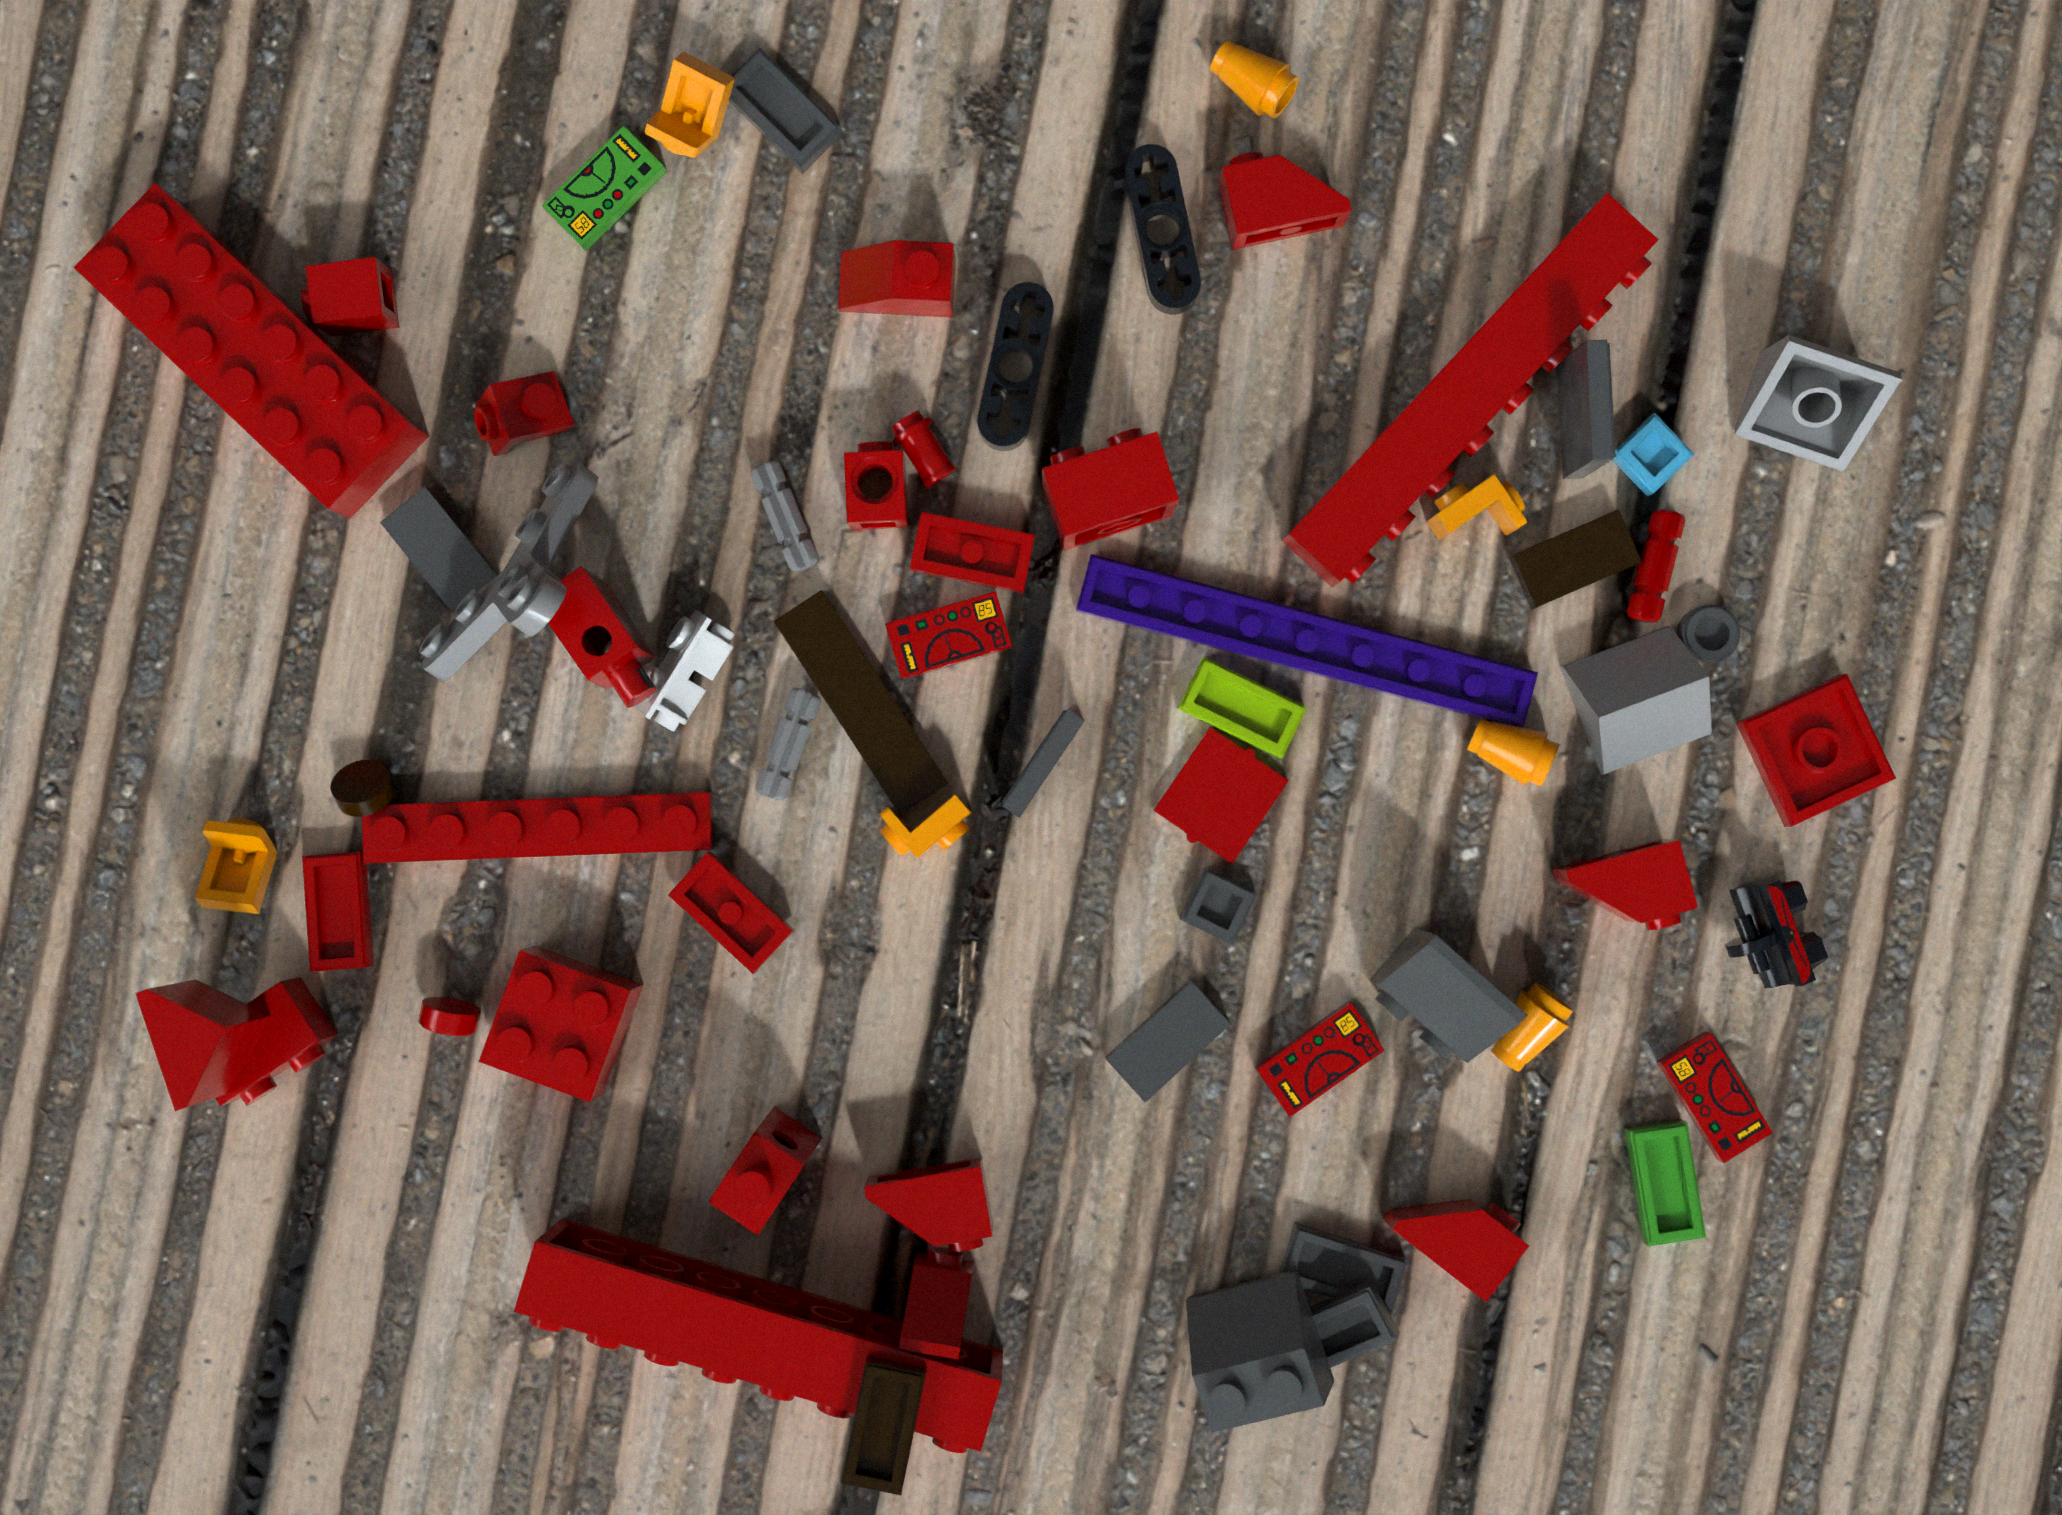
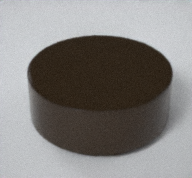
M359 760L346 765L336 773L330 786L338 808L343 813L354 817L368 816L380 811L391 801L395 791L394 783L387 768L375 760Z

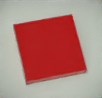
M1847 673L1837 675L1735 722L1784 827H1792L1896 779Z

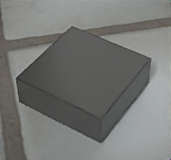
M1204 867L1180 920L1233 945L1258 893Z

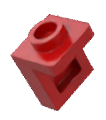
M555 371L490 384L476 402L474 409V422L477 432L482 440L489 442L494 456L507 454L512 446L517 443L568 432L574 425Z

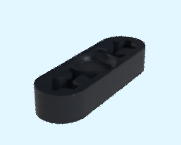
M1146 144L1135 149L1127 160L1124 175L1125 187L1148 297L1157 310L1165 314L1176 315L1187 311L1195 303L1201 286L1200 273L1176 160L1171 152L1163 146ZM1144 162H1152L1155 170H1165L1166 172L1161 174L1159 178L1158 192L1160 200L1141 208L1139 202L1149 203L1151 194L1147 179L1136 178L1135 175L1142 173ZM1169 196H1172L1173 201H1167L1164 199H1166ZM1158 215L1172 218L1179 229L1177 238L1165 245L1151 241L1146 233V224L1150 219ZM1182 251L1185 258L1175 257L1174 260L1175 274L1178 281H1188L1189 285L1183 288L1180 299H1172L1170 291H1160L1158 286L1165 284L1167 271L1164 259L1173 257ZM1151 258L1163 260L1153 264Z
M1033 282L1016 284L1008 290L1003 298L977 419L979 434L989 447L998 451L1013 450L1019 447L1028 436L1054 312L1053 300L1044 287ZM1025 298L1035 299L1036 309L1044 312L1042 317L1033 316L1028 331V340L1040 339L1038 346H1034L1030 342L1019 338L1004 340L1006 332L1017 337L1020 317L1019 313L1013 311L1012 308L1013 306H1023ZM1021 352L1029 357L1033 369L1027 379L1021 382H1010L1002 377L999 371V364L1006 354ZM994 388L1009 395H1028L1026 402H1022L1014 397L1012 420L1020 423L1018 429H1009L1006 437L996 436L995 426L987 423L989 417H999L1002 410L1003 395L992 396Z

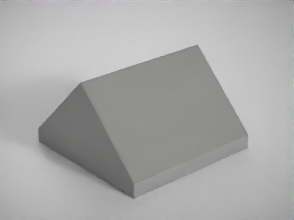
M1787 335L1760 353L1735 426V435L1844 472L1901 382L1902 375L1900 372Z
M1671 626L1560 667L1601 774L1609 773L1712 734L1709 675Z

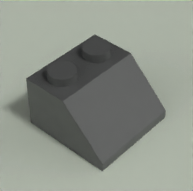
M1416 928L1411 931L1369 979L1381 990L1375 997V1000L1401 1022L1407 1015H1410L1425 1029L1419 1036V1039L1445 1061L1453 1053L1456 1057L1468 1063L1517 1027L1527 1016L1524 1011L1436 934Z
M1297 1269L1187 1298L1186 1309L1192 1377L1211 1433L1325 1405L1335 1380Z

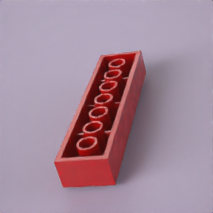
M562 1218L534 1242L514 1309L516 1313L529 1316L528 1322L539 1329L561 1332L566 1327L586 1333V1340L599 1347L607 1349H619L622 1345L645 1351L644 1357L653 1363L663 1366H677L679 1362L702 1368V1375L710 1380L725 1384L736 1383L737 1379L759 1385V1391L767 1397L780 1401H792L794 1396L816 1402L819 1411L843 1419L850 1418L852 1413L855 1414L867 1356L927 1368L914 1432L933 1437L932 1442L934 1445L953 1453H966L967 1448L981 1452L1002 1382L1003 1350L963 1338L958 1360L898 1350L903 1320Z

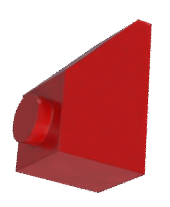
M1249 152L1238 155L1229 161L1228 166L1222 167L1218 180V188L1232 250L1343 227L1352 211L1350 200L1281 155L1266 158L1263 157L1261 152Z
M892 240L841 252L839 312L953 318L956 271L954 243Z
M1660 839L1552 869L1554 880L1625 921L1645 923L1647 930H1657L1677 925L1682 922L1680 913L1698 908L1680 840Z
M982 1157L869 1176L864 1185L866 1199L934 1247L948 1245L950 1252L969 1251L983 1246V1238L993 1237L994 1224Z
M1471 1199L1389 1209L1383 1217L1392 1230L1485 1302L1488 1301L1529 1247L1527 1243L1515 1234V1231L1521 1224L1494 1202H1491L1486 1210Z
M930 1247L928 1254L917 1252L898 1350L959 1359L974 1261L963 1260L962 1252H950L949 1248Z

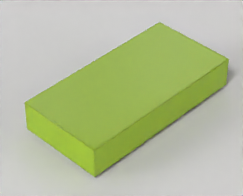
M1203 656L1177 709L1278 759H1282L1307 706Z

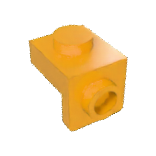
M682 52L673 60L661 110L647 120L645 134L660 141L667 150L675 154L687 155L691 158L697 157L719 137L735 78L686 52Z
M1494 474L1471 491L1462 482L1434 502L1440 512L1426 522L1438 540H1441L1484 509L1488 510L1506 536L1526 524L1527 520L1522 514V511L1525 510V505L1519 493L1507 481L1500 483Z
M954 795L912 831L891 806H887L879 813L887 823L879 831L900 856L905 855L910 850L916 858H920L936 843L945 851L970 829L963 820L972 812L958 795Z
M230 818L227 822L207 820L203 834L211 844V848L195 895L196 901L201 908L259 914L278 853L277 849L264 828L254 821L244 818Z

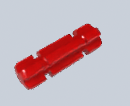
M1658 509L1652 513L1647 533L1651 535V539L1644 542L1640 557L1642 562L1638 565L1634 586L1638 590L1635 594H1631L1627 609L1628 617L1645 623H1654L1661 619L1665 599L1661 598V595L1664 591L1668 592L1679 549L1675 545V540L1682 537L1686 521L1684 515L1666 509Z

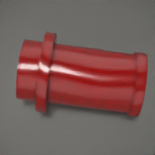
M917 410L898 421L890 430L895 436L892 440L895 447L901 445L927 489L956 471L957 467L951 462L929 427L933 423L930 417L924 419L921 412Z

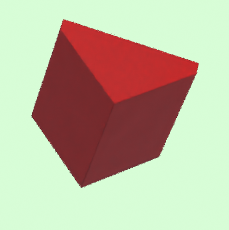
M196 979L149 988L135 993L175 1111L235 1090L268 1023L270 1015Z

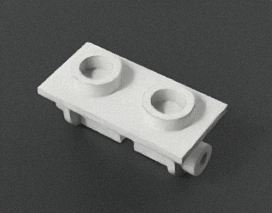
M696 609L689 619L686 617L681 618L672 629L666 643L670 650L659 668L652 666L646 672L656 686V691L649 698L635 705L648 719H651L656 709L659 710L654 720L673 732L679 723L686 725L689 717L706 692L705 689L688 680L693 671L695 670L713 681L729 653L734 648L729 643L735 633L717 622L714 623L710 631L706 630L712 620Z

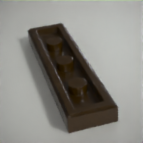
M820 590L773 621L900 815L949 784L823 590Z

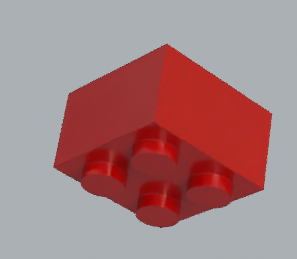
M1134 428L1109 437L1107 439L1109 447L1086 454L1084 446H1079L1061 451L1050 457L1052 465L1042 468V488L1063 551L1172 517L1179 502V497L1157 431L1143 436L1141 428Z
M539 946L521 949L515 960L479 1062L591 1102L604 1094L644 984Z

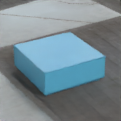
M1653 413L1615 448L1616 457L1612 461L1648 497L1655 493L1694 453Z

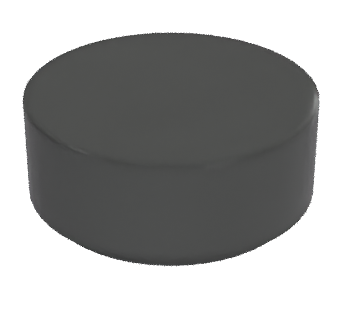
M1704 605L1690 610L1682 617L1676 634L1699 663L1708 664L1722 661L1735 651L1740 640V627L1735 616L1726 608L1718 605Z

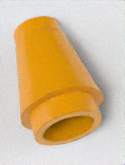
M1230 40L1224 42L1218 49L1210 66V71L1219 76V79L1258 116L1267 114L1273 119L1277 118L1292 100L1299 84V77L1290 72V64L1241 45H1236Z
M1480 718L1467 750L1478 754L1477 756L1522 785L1526 786L1527 782H1531L1541 787L1560 744L1546 739L1548 735L1546 732L1494 721L1490 722Z
M1536 982L1528 992L1521 990L1515 1003L1527 1014L1525 1019L1517 1027L1500 1038L1491 1049V1052L1498 1059L1517 1072H1520L1525 1064H1528L1570 1027L1566 1021L1574 1011L1562 999Z

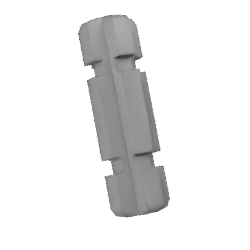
M773 460L751 470V477L759 494H764L765 498L761 501L778 542L785 546L782 552L788 567L793 572H801L819 563V556L811 539H807L805 536L809 532L790 488L786 489L785 487L788 481L782 466L778 461Z
M793 688L789 692L784 709L788 710L785 718L780 717L765 761L769 762L767 770H761L756 784V791L761 795L775 800H784L787 797L793 780L789 778L791 770L796 771L811 728L807 725L810 718L815 720L821 703L818 695L800 688Z

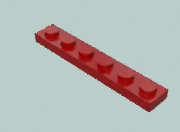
M712 792L386 805L374 814L362 816L363 864L714 850Z

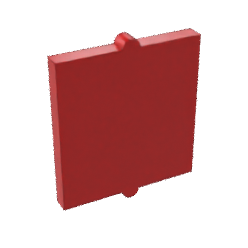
M1209 727L1153 811L1187 833L1186 838L1188 842L1196 843L1198 841L1233 864L1289 780L1256 759L1255 751L1252 748L1243 750Z

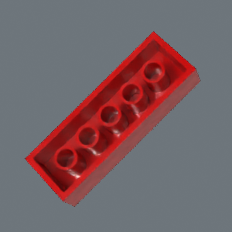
M156 183L142 195L73 267L331 511L351 519L429 437L422 428L183 202Z

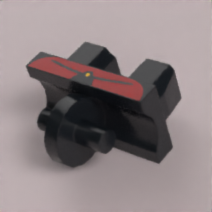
M1780 880L1744 884L1729 890L1738 916L1733 919L1740 937L1725 944L1728 956L1735 958L1747 955L1753 974H1760L1764 988L1789 984L1804 986L1815 981L1813 969L1826 961L1828 955L1821 937L1817 936L1814 931L1798 932L1793 915L1806 910L1808 903L1801 882H1780Z

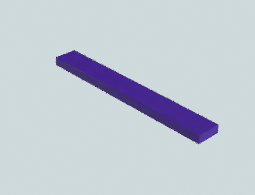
M1094 554L1090 555L1076 612L1468 716L1482 718L1487 721L1522 728L1525 725L1538 672Z

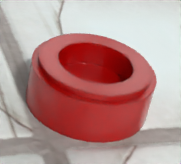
M428 997L422 1000L418 1022L423 1028L438 1034L469 1036L478 1029L481 1008L470 1002L454 998Z

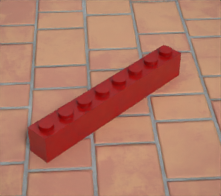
M1606 193L1282 542L1332 588L1341 582L1344 577L1354 584L1376 560L1369 550L1383 535L1393 542L1415 519L1416 516L1409 510L1410 506L1423 493L1432 500L1455 476V473L1448 468L1451 462L1462 451L1471 458L1494 434L1495 431L1487 425L1501 409L1510 416L1534 391L1527 383L1540 367L1547 373H1550L1574 347L1566 339L1579 325L1589 331L1608 312L1613 305L1605 297L1614 287L1620 283L1624 288L1628 289L1649 268L1652 262L1644 255L1659 239L1609 193Z

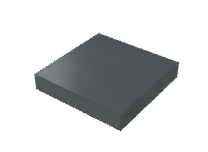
M1607 339L1586 340L1557 365L1563 479L1584 478L1616 457L1610 343H1607Z

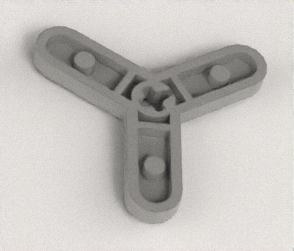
M579 461L572 464L569 468L564 464H560L554 469L542 487L541 491L547 497L540 509L534 508L523 519L515 533V536L521 541L504 570L481 593L475 589L471 590L456 608L453 614L454 620L446 628L441 624L436 625L424 639L419 653L425 656L422 662V668L442 682L448 680L507 621L530 637L536 635L547 625L559 609L567 592L566 586L549 568L598 483L599 477Z

